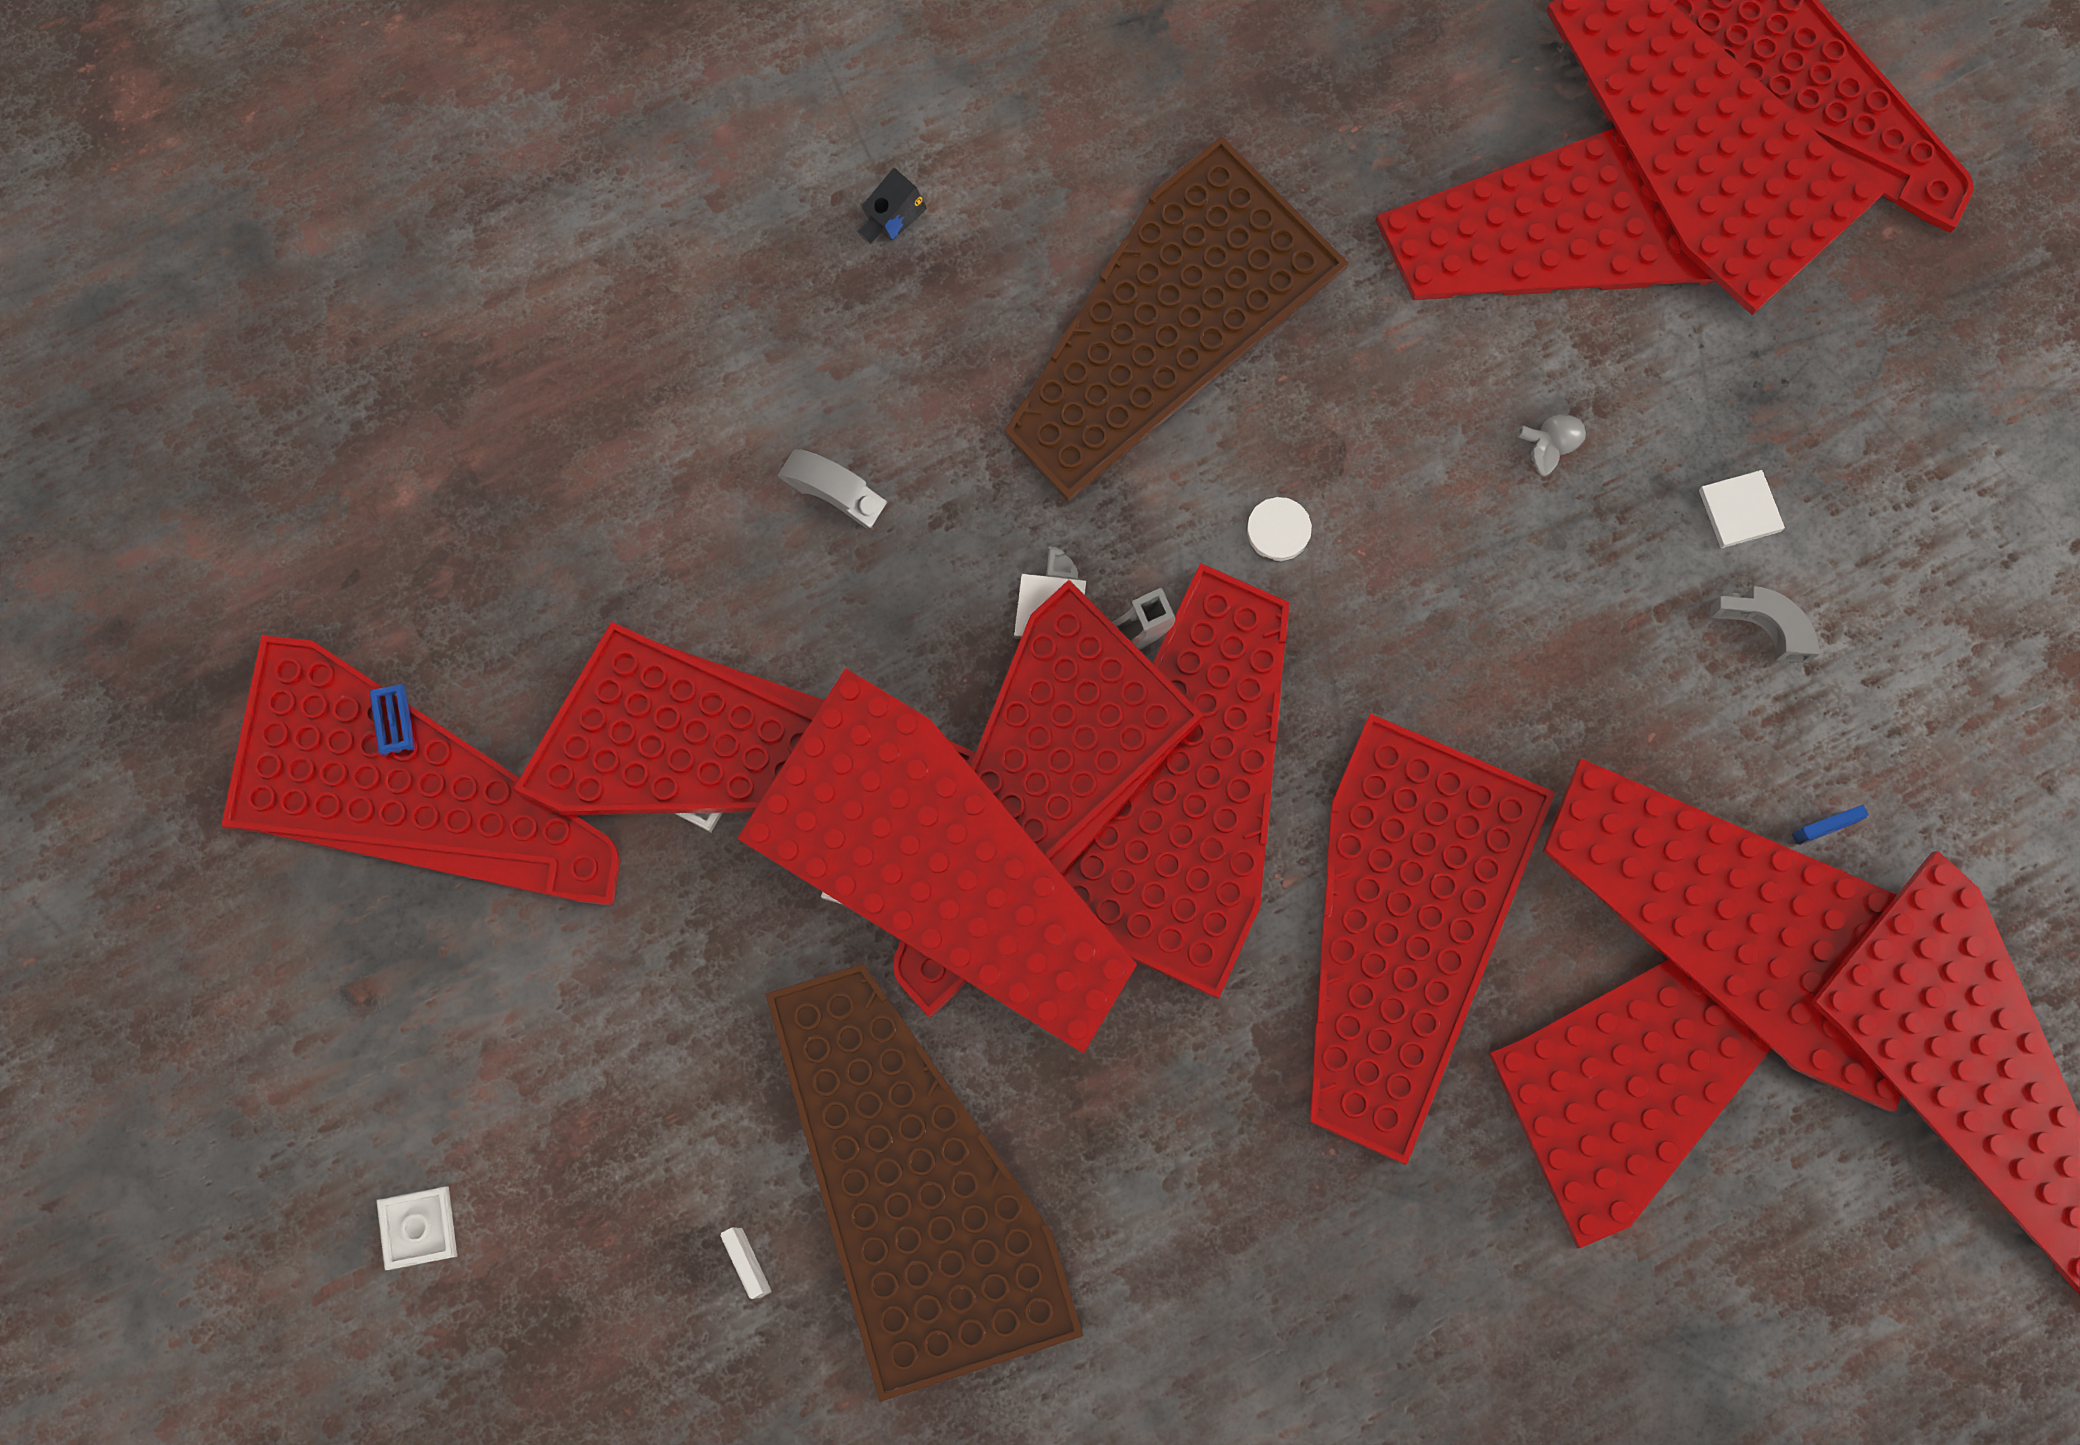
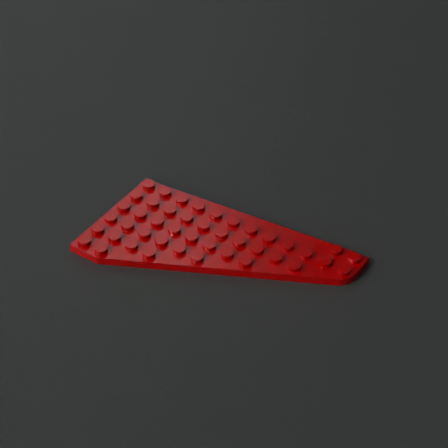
M1669 0L1884 192L1882 195L1884 198L1918 218L1952 233L1973 194V181L1969 172L1819 0Z
M261 635L223 814L222 827L260 832L581 903L614 905L621 859L617 846L608 836L576 815H562L517 794L513 788L519 780L518 776L409 704L415 749H404L399 753L390 752L389 755H380L370 690L383 687L312 640ZM393 694L400 742H402L404 739L397 696ZM384 695L380 696L388 745L392 744Z
M1670 959L1528 1037L1489 1053L1490 1059L1576 1248L1585 1247L1632 1226L1771 1049L1747 1026L1741 1025L1701 990L1702 987Z

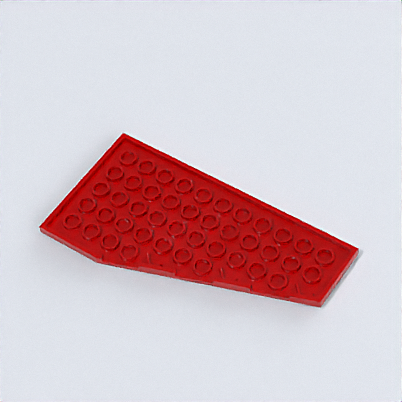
M1554 0L1548 5L1546 12L1563 42L1568 43L1588 78L1587 84L1608 121L1613 122L1632 155L1634 167L1654 202H1658L1681 241L1679 246L1682 251L1752 316L1884 194L1881 189L1669 0Z
M1616 127L1384 212L1376 217L1378 228L1413 300L1453 298V295L1491 293L1521 295L1551 293L1552 290L1600 288V290L1649 288L1650 285L1698 282V285H1707L1715 282L1682 251L1679 246L1681 241L1658 202H1654L1633 165L1634 159Z
M1200 563L1175 615V624L1167 632L1153 661V665L1204 715L1205 719L1177 744L1062 876L1134 961L1213 998L1219 999L1261 907V891L1290 602Z
M847 668L844 669L737 838L1083 1054L1137 966L1131 956L931 719Z
M1371 713L1357 741L1330 809L1309 1122L1403 1165H1407L1556 792Z
M1582 758L1578 760L1542 852L1573 879H1578L1617 913L1620 920L1657 952L1663 953L1701 986V990L1741 1025L1747 1026L1786 1060V1064L1793 1070L1888 1112H1896L1901 1094L1864 1053L1810 1004V1001L1897 894Z

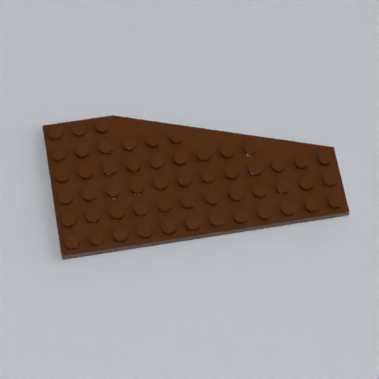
M1222 136L1219 137L1152 192L1147 205L1101 274L1099 282L1078 316L1073 319L1052 353L1051 359L1009 422L1005 429V436L1061 496L1069 502L1347 269L1348 262Z
M859 964L766 993L879 1401L891 1399L1082 1337L1083 1333L1051 1230L866 966Z

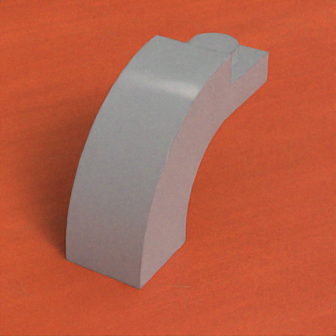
M793 450L777 475L801 494L814 495L834 505L866 529L873 526L887 503L886 500L865 486L866 481L841 465L809 451Z
M1753 586L1743 598L1742 594L1726 593L1711 605V618L1749 621L1762 627L1774 643L1776 661L1809 663L1819 655L1817 635L1806 614L1793 601L1776 591Z
M1161 587L1133 600L1132 608L1123 616L1112 621L1141 650L1168 632L1175 624L1176 618Z

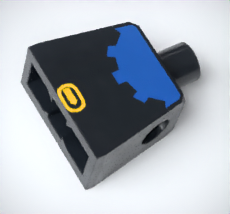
M895 167L864 202L862 209L868 220L857 232L869 244L881 233L889 240H894L927 209L917 187Z

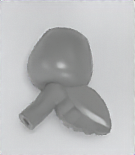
M1559 414L1546 419L1540 430L1522 425L1517 433L1518 438L1535 443L1531 451V460L1534 462L1537 472L1544 477L1554 470L1561 455L1578 449L1583 444L1586 435L1581 419L1568 414Z

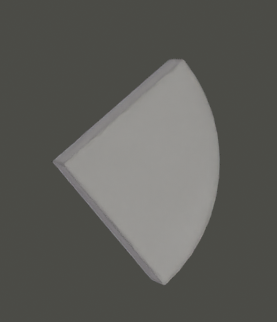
M1049 546L1046 577L1078 580L1077 568L1073 561L1062 550Z

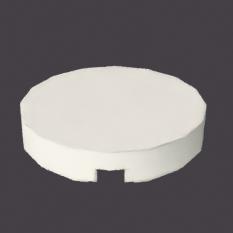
M1275 497L1264 500L1254 508L1248 519L1247 536L1250 545L1259 555L1266 556L1274 561H1285L1295 558L1304 551L1311 537L1312 524L1308 513L1299 503L1289 498Z

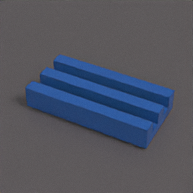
M403 684L370 690L379 754L385 756L389 755L390 752L399 753L404 749H415L406 687ZM394 693L397 694L398 707L404 741L400 742V735L393 696ZM384 695L392 744L388 745L380 696Z
M1863 804L1805 826L1792 833L1796 845H1801L1856 824L1867 818L1869 814Z

